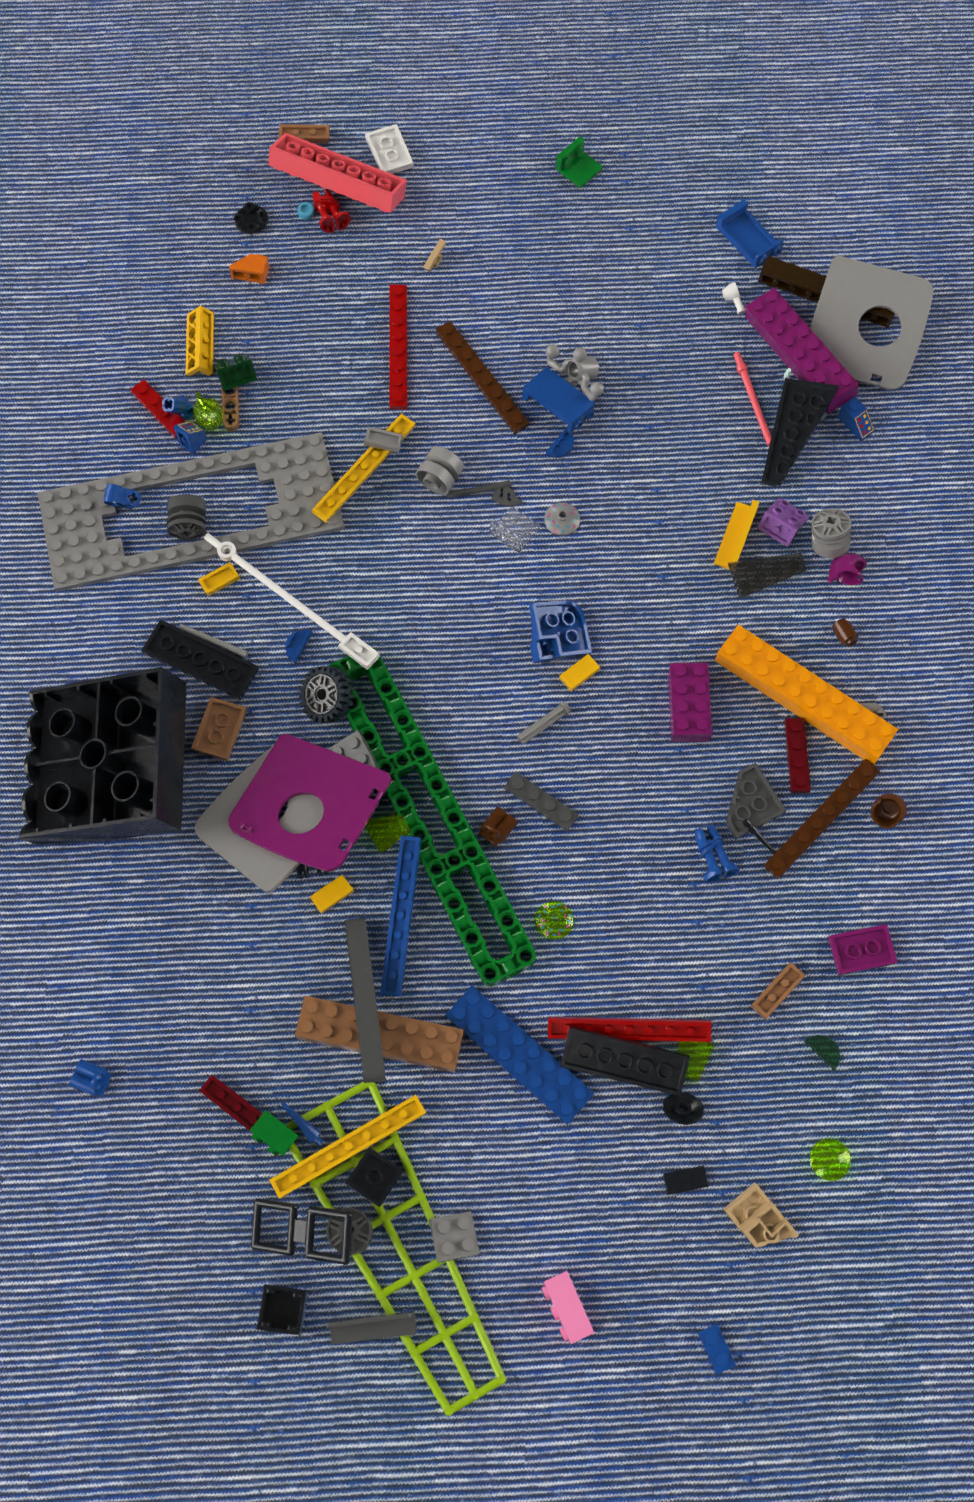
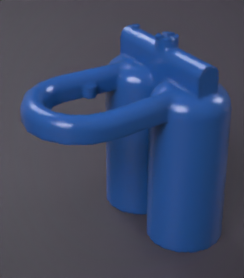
M80 1059L76 1065L75 1073L70 1078L69 1086L93 1096H103L106 1087L108 1088L110 1085L108 1083L112 1074L108 1073L107 1069Z

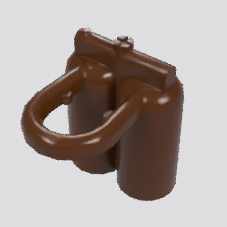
M496 807L482 824L478 834L485 839V842H490L494 847H497L498 844H501L518 821L500 807Z

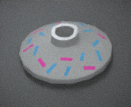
M556 503L547 509L544 516L545 525L553 534L567 536L578 529L580 514L571 504Z

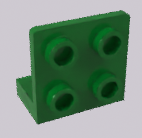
M581 136L556 156V170L578 188H582L602 170V165L584 152L585 140Z

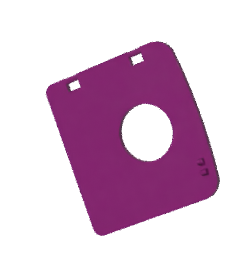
M283 734L277 739L228 819V824L236 835L272 853L319 870L335 871L347 859L351 848L357 842L378 806V802L391 784V777L389 773L289 734ZM376 790V791H378L379 793L377 794L376 798L373 800V799H371L370 797H371L373 791ZM301 794H309L319 798L323 803L324 813L321 821L315 828L305 833L294 834L281 827L279 814L283 805L289 799ZM348 841L349 844L346 849L341 850L340 847L343 842Z

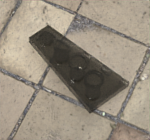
M802 553L728 563L739 598L748 596L807 570Z

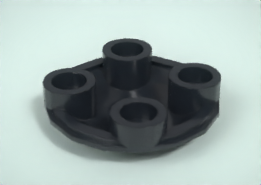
M247 202L244 207L238 210L234 216V221L240 232L256 234L266 227L268 214L263 207L254 205L253 202Z

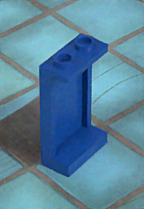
M743 199L718 216L716 228L756 268L760 264L763 265L767 256H777L782 251L784 241L782 239L776 241L749 213L747 210L749 203Z
M548 367L543 369L523 387L522 398L526 401L531 398L536 400L568 425L567 432L570 434L574 430H578L583 422L590 420L594 415L595 403Z

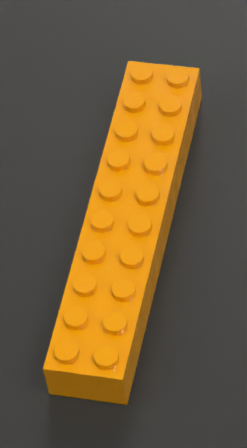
M739 624L717 652L715 662L798 717L804 718V721L863 760H868L872 765L876 763L899 730Z

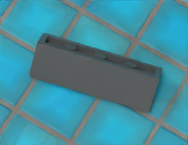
M415 1311L337 1320L326 1323V1328L330 1327L331 1344L417 1334Z

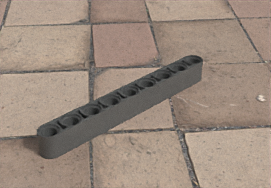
M365 918L345 920L363 1081L364 1083L385 1081V1067Z

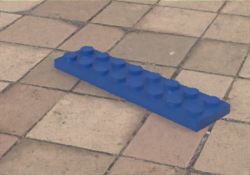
M471 986L445 1015L457 1028L464 1029L466 1036L565 1124L568 1125L594 1095L592 1090L567 1068L560 1067L561 1063L475 987Z

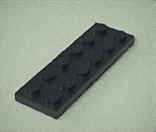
M159 620L141 650L143 654L239 700L242 699L259 670L257 665L162 620Z
M570 1026L560 1067L681 1096L690 1055Z

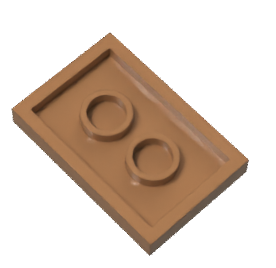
M210 697L191 750L228 761L245 718L247 707Z

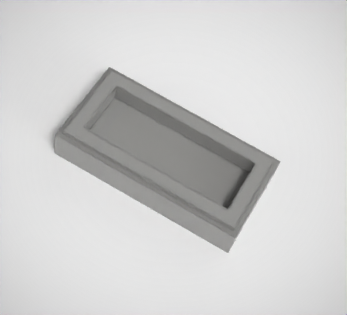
M367 427L364 445L399 453L403 434Z

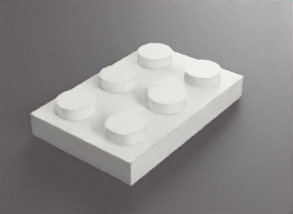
M397 124L365 133L367 143L380 170L394 174L414 167L413 160Z

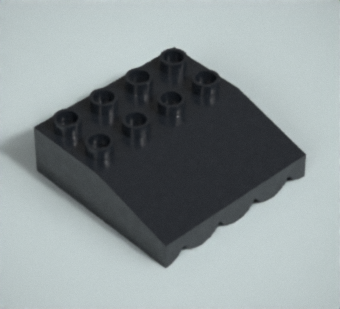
M163 667L29 691L30 702L35 713L30 716L27 722V736L32 750L25 757L24 770L30 786L25 789L22 795V810L27 824L22 827L19 838L32 844L118 840L181 831L187 683Z

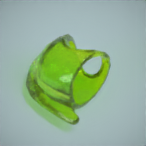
M196 392L197 401L193 405L195 421L205 430H216L221 425L223 418L219 402L212 398H202L201 394Z

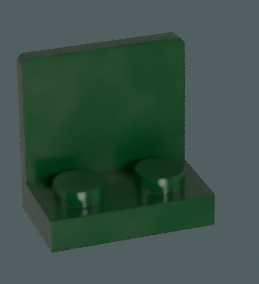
M243 353L233 356L234 359L228 361L227 359H221L217 361V364L213 365L218 373L223 391L257 380L252 361L248 355Z

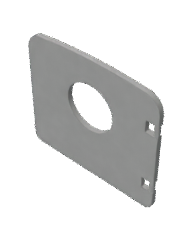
M835 256L831 261L810 329L857 382L874 385L885 390H897L904 385L919 349L934 293L933 286L928 280L918 276L843 256ZM874 308H886L894 312L901 324V332L898 338L886 346H874L867 343L859 332V321L867 311ZM871 376L881 377V383L870 380Z
M272 747L247 767L214 800L195 824V833L201 841L266 893L275 891L301 863L272 853L236 835L230 829L228 819ZM309 794L292 797L288 800L285 814L279 820L281 827L294 834H301L312 830L322 819L324 813L323 803L319 798Z

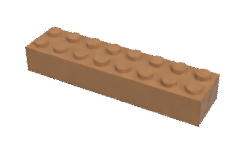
M304 996L295 1037L298 1040L360 1053L355 1006ZM377 1011L383 1058L451 1073L456 1072L464 1029Z

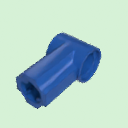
M183 395L165 397L162 401V409L165 412L181 415L183 419L191 418L196 412V408Z

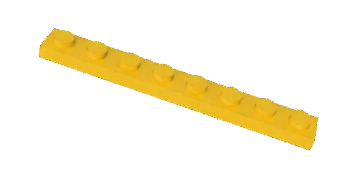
M401 413L386 431L403 434V441L414 429L415 423ZM369 447L314 506L312 513L327 523L392 451Z
M414 1095L271 1178L269 1181L278 1198L281 1199L426 1114V1111L417 1095Z

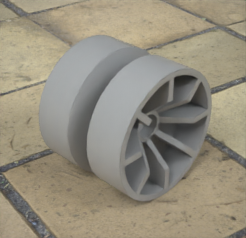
M433 446L425 457V461L421 463L416 471V477L427 489L440 495H446L454 485V480L463 471L464 465L460 458L450 450L440 446Z

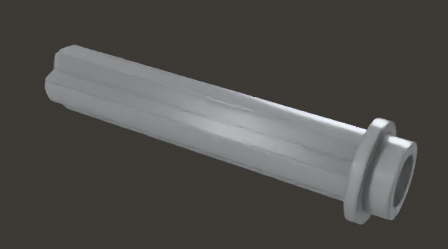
M565 701L558 703L559 706L518 734V740L522 744L527 743L564 715L568 716L571 708Z

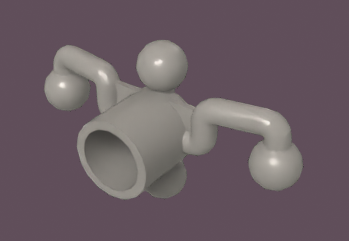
M554 344L547 346V364L559 373L566 372L568 378L565 381L575 388V381L579 383L581 391L591 401H595L604 392V386L600 382H594L590 389L588 388L590 379H594L598 375L599 364L595 357L587 356V351L584 348H576L573 352L574 358L566 359L560 365L553 360L559 355L558 346Z

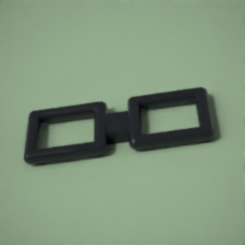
M260 1198L255 1199L251 1248L253 1250L292 1256L295 1253V1243L301 1242L305 1243L304 1256L307 1259L347 1265L350 1262L353 1217L350 1211L310 1206L307 1209V1219L297 1218L298 1206L294 1203ZM262 1208L289 1212L287 1246L260 1242ZM315 1216L344 1220L341 1255L313 1251Z

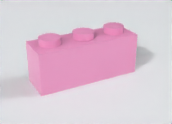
M565 1271L544 1281V1287L541 1289L546 1300L550 1299L554 1306L550 1310L555 1321L559 1319L563 1328L559 1330L564 1341L568 1340L572 1344L593 1334L594 1330L568 1272Z

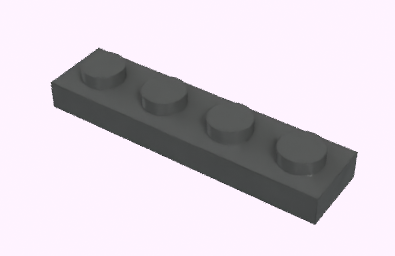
M517 772L513 774L504 786L505 790L567 832L579 816V814Z

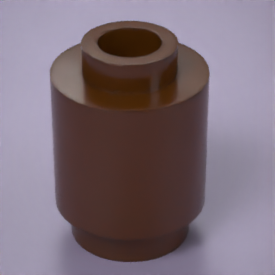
M842 618L833 624V632L842 646L850 647L857 642L859 635L849 621Z

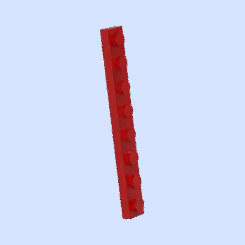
M407 284L389 285L390 410L407 409Z
M548 1017V1039H567L569 1027L573 1026L634 1041L711 1042L712 1022L711 1020Z

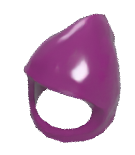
M849 552L836 557L830 566L828 583L831 584L836 580L845 585H860L863 583L861 572L865 568L867 561L862 556Z

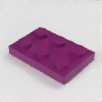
M887 924L828 936L838 976L898 963Z

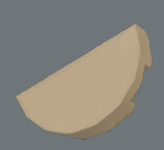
M439 239L423 267L425 270L431 272L432 268L436 269L443 257L441 251L446 247L444 240Z

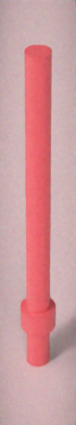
M736 352L733 354L737 364L736 369L742 377L766 444L770 446L772 436L749 378L748 367L743 362L740 352Z

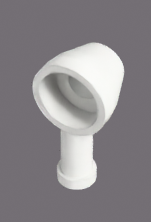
M735 282L730 283L722 290L725 301H734L738 315H742L745 313V308L741 302Z

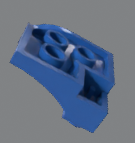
M570 600L531 603L529 605L532 624L530 650L533 663L550 662L592 653L585 616L576 603Z

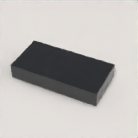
M704 1166L663 1174L667 1195L709 1187Z

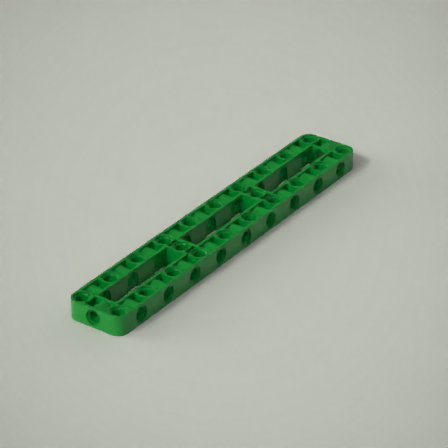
M350 656L330 664V667L343 670V673H346L348 675L347 678L351 679V681L367 675L404 746V749L390 756L386 754L382 740L373 723L369 721L365 707L356 690L350 691L351 694H354V698H350V701L357 705V707L351 709L349 713H345L353 732L359 730L364 738L366 736L373 737V740L366 742L381 770L383 768L390 769L391 784L385 794L406 835L415 837L417 834H423L425 836L421 840L419 861L481 982L487 987H492L531 968L535 963L536 952L381 656L368 670ZM385 688L391 689L389 693L382 692ZM407 720L408 723L405 725H400L399 721ZM417 752L425 753L423 757L415 756ZM400 760H406L408 762L404 766L398 764ZM414 770L417 771L456 846L455 849L443 855H438L423 820H420L411 796L400 781V777ZM435 784L442 786L440 790H434L432 787ZM400 801L407 802V805L404 807H399L397 804ZM452 817H457L459 822L454 824L449 820ZM470 850H474L477 853V855L475 857H469L467 855V852ZM451 859H457L460 863L456 866H452L449 864V861ZM435 867H439L442 870V872L437 875L433 874L431 871ZM467 869L511 954L499 960L491 958L476 923H473L462 895L452 882V876ZM487 884H492L495 889L489 892L484 887ZM456 901L460 906L457 909H452L449 907V904ZM509 918L513 921V924L505 926L502 921ZM475 936L478 940L476 943L470 944L467 942V938ZM523 953H528L531 959L523 961L520 956ZM493 971L496 976L493 979H487L485 973Z

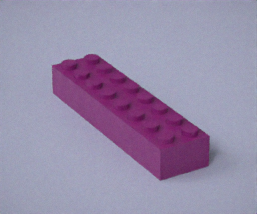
M772 288L745 306L746 319L785 365L791 369V372L798 380L839 386L837 393L826 409L827 414H830L858 395V382L775 288Z

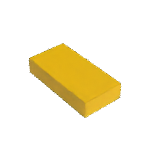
M231 562L199 578L198 581L206 595L210 596L238 581L240 577Z
M587 654L563 672L559 679L572 692L600 670V666Z
M341 875L311 895L310 899L322 914L352 894L354 890L345 877Z

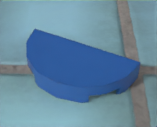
M568 427L546 451L547 456L561 458L571 452L574 447L573 433L567 432Z
M303 629V631L292 633L288 637L285 648L290 661L295 664L297 663L313 631Z

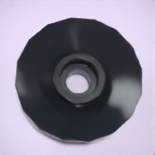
M681 1092V1096L671 1094L663 1102L665 1115L677 1124H695L701 1120L704 1114V1107L701 1101L688 1093Z

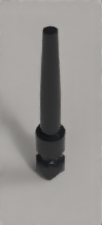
M745 819L742 823L745 827H748V831L754 834L766 848L775 854L776 851L757 831L754 824H751L749 819Z

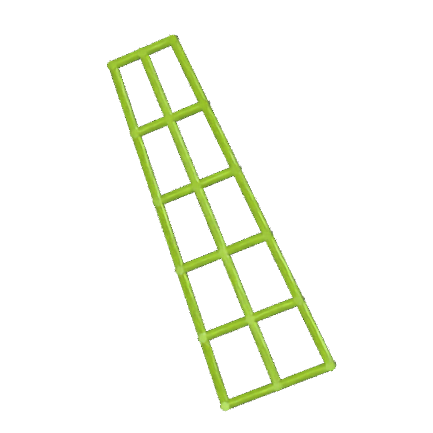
M363 1081L301 1115V1117L309 1121L325 1112L340 1139L346 1133L333 1110V1107L369 1088L380 1115L388 1110L376 1083H364ZM294 1120L285 1124L291 1130L298 1127ZM396 1131L388 1139L373 1146L371 1149L380 1153L394 1145L416 1195L387 1212L383 1205L379 1208L373 1204L378 1217L371 1220L373 1229L383 1224L408 1274L381 1289L361 1253L352 1255L386 1314L396 1313L387 1296L413 1282L438 1334L415 1346L409 1335L400 1336L443 1411L447 1416H450L504 1384L506 1377L455 1261L437 1263V1258L420 1268L415 1269L390 1219L420 1203L429 1226V1220L435 1218ZM294 1142L289 1150L296 1162L299 1163L304 1160V1157ZM366 1151L351 1157L347 1162L309 1182L323 1208L334 1209L321 1185L353 1167L355 1169ZM444 1263L447 1264L469 1316L448 1328L442 1322L420 1277ZM473 1324L496 1376L495 1379L478 1389L450 1337ZM442 1341L469 1391L468 1395L451 1405L420 1355Z

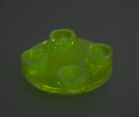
M826 1138L818 1141L810 1150V1165L815 1174L822 1180H839L848 1173L851 1166V1156L849 1150L842 1142Z

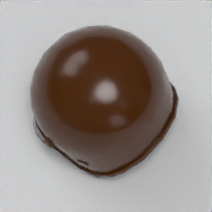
M892 793L879 796L873 802L870 809L872 820L883 828L896 826L907 814L904 800Z

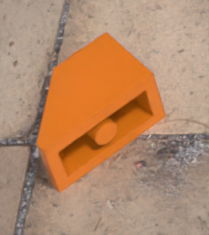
M249 254L229 266L231 279L265 284L270 267L268 257L261 254Z

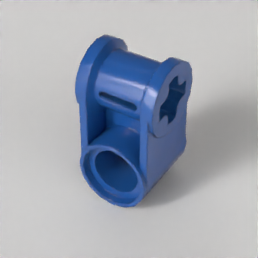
M106 484L104 504L133 509L140 503L141 496L138 491L115 484ZM132 496V500L135 501L133 503H130V499H128V497Z

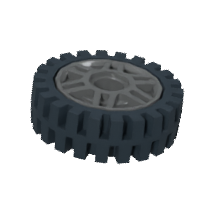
M321 666L311 669L309 671L310 674L304 676L306 680L301 681L303 687H299V692H302V695H299V699L303 700L300 706L305 707L302 711L315 722L335 723L340 721L341 718L346 716L345 713H349L351 710L348 706L353 705V702L350 701V698H354V694L350 692L354 690L353 686H350L352 683L351 679L347 678L348 675L343 673V670L335 667Z

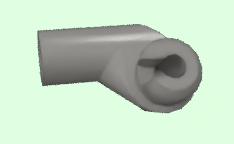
M859 703L882 719L885 718L886 712L877 703Z

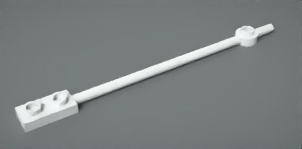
M207 533L204 539L217 548V553L221 560H233L338 639L341 642L338 645L339 649L368 670L380 657L376 650L352 632L347 636L342 634L237 555L233 543L228 541L221 543L211 534Z

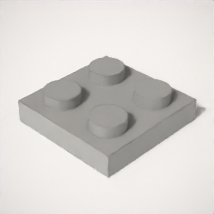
M471 1211L429 1220L437 1263L480 1254Z

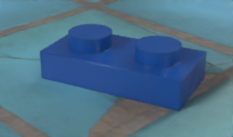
M717 1323L697 1332L716 1374L736 1366Z

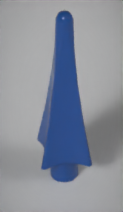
M285 1102L281 1103V1106L296 1122L310 1144L314 1141L319 1147L324 1142L320 1137L321 1131L299 1116Z

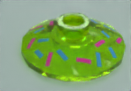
M558 901L546 902L537 910L535 926L538 932L545 938L552 940L562 939L572 930L574 923L573 913L564 903ZM557 916L558 921L553 922L551 917Z

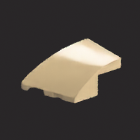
M755 1182L723 1209L755 1248L799 1236L789 1221L783 1217L773 1202L768 1199Z

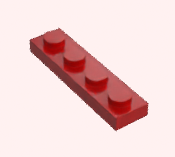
M143 379L130 389L131 393L177 439L174 426L185 421L178 414L165 412L162 409L163 398Z

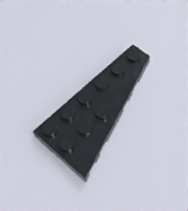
M785 378L761 481L763 485L781 486L837 393L838 385Z

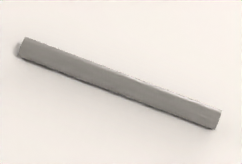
M183 624L179 625V629L243 658L248 656L249 652Z

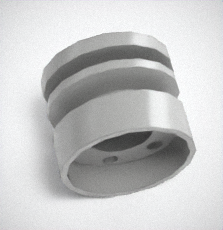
M829 508L818 512L813 517L811 545L815 553L825 558H835L845 554L851 544L850 516L840 509Z

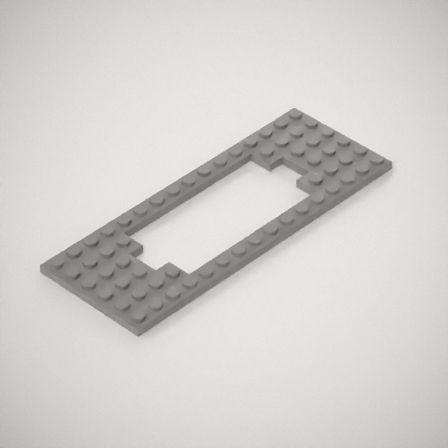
M322 432L37 492L55 591L59 592L219 557L217 548L206 540L125 557L121 537L107 540L103 518L117 515L116 506L103 503L106 484H115L123 488L141 491L256 466L260 485L271 482L275 483L279 504L265 506L269 526L215 537L221 543L226 541L233 543L238 553L345 530L340 509L327 523L312 513L314 506L334 486Z

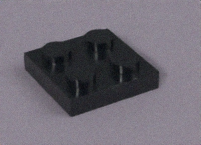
M369 1147L345 1184L380 1208L402 1175L403 1170Z

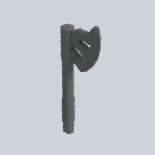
M510 480L453 490L446 494L447 498H455L495 490L492 499L500 505L517 506L522 503V500L515 497L514 490L510 489ZM501 489H503L504 492L503 498H500ZM508 494L511 496V501L507 500Z

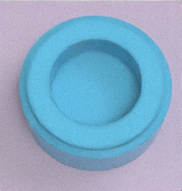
M303 202L297 207L298 216L301 219L309 220L313 218L315 210L311 203Z

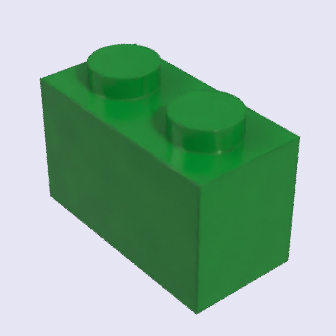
M267 1110L264 1111L250 1130L253 1133L250 1137L259 1144L262 1141L268 1144L267 1150L276 1157L279 1154L284 1156L298 1137L295 1132Z

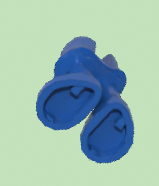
M707 826L710 837L709 841H707L702 828L696 829L695 839L698 845V853H701L700 858H705L708 865V871L704 874L705 883L715 882L722 875L724 878H729L740 872L739 867L729 860L722 846L724 844L723 838L715 826ZM714 850H715V852H716V854H717V856H718V859H719V861H720L721 869H720V867L718 866V864H717V862H716V859H715V857H714V855H713V851H714Z

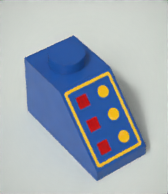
M855 396L841 406L837 417L860 441H863L875 431L867 408Z
M188 421L174 426L179 445L193 455L207 440L205 429L200 424Z

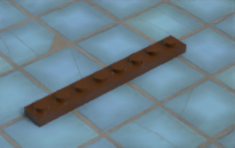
M448 321L436 328L438 337L514 435L527 428L529 421L452 322Z
M865 759L763 867L776 879H779L880 771Z

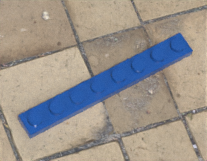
M401 836L381 995L402 996L422 840L420 837Z

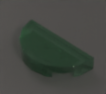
M815 1035L804 1041L833 1071L837 1068L840 1061V1052L832 1039L823 1035Z

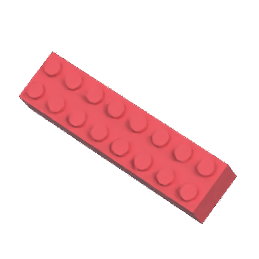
M284 133L270 146L269 166L289 173L291 176L302 178L307 182L320 185L322 188L335 191L337 194L348 196L352 200H358L368 206L381 209L383 212L391 213L405 197L406 179L288 133Z

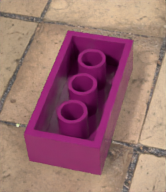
M670 663L668 669L671 742H709L712 736L708 663Z

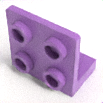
M778 498L765 512L757 529L788 547L798 530L809 519V516L803 510L790 505L787 500Z

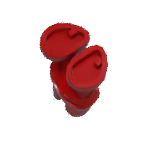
M324 189V196H320L318 191L313 192L314 208L322 217L319 221L321 230L332 233L335 230V225L340 231L345 229L349 225L351 217L348 212H339L341 207L330 190Z

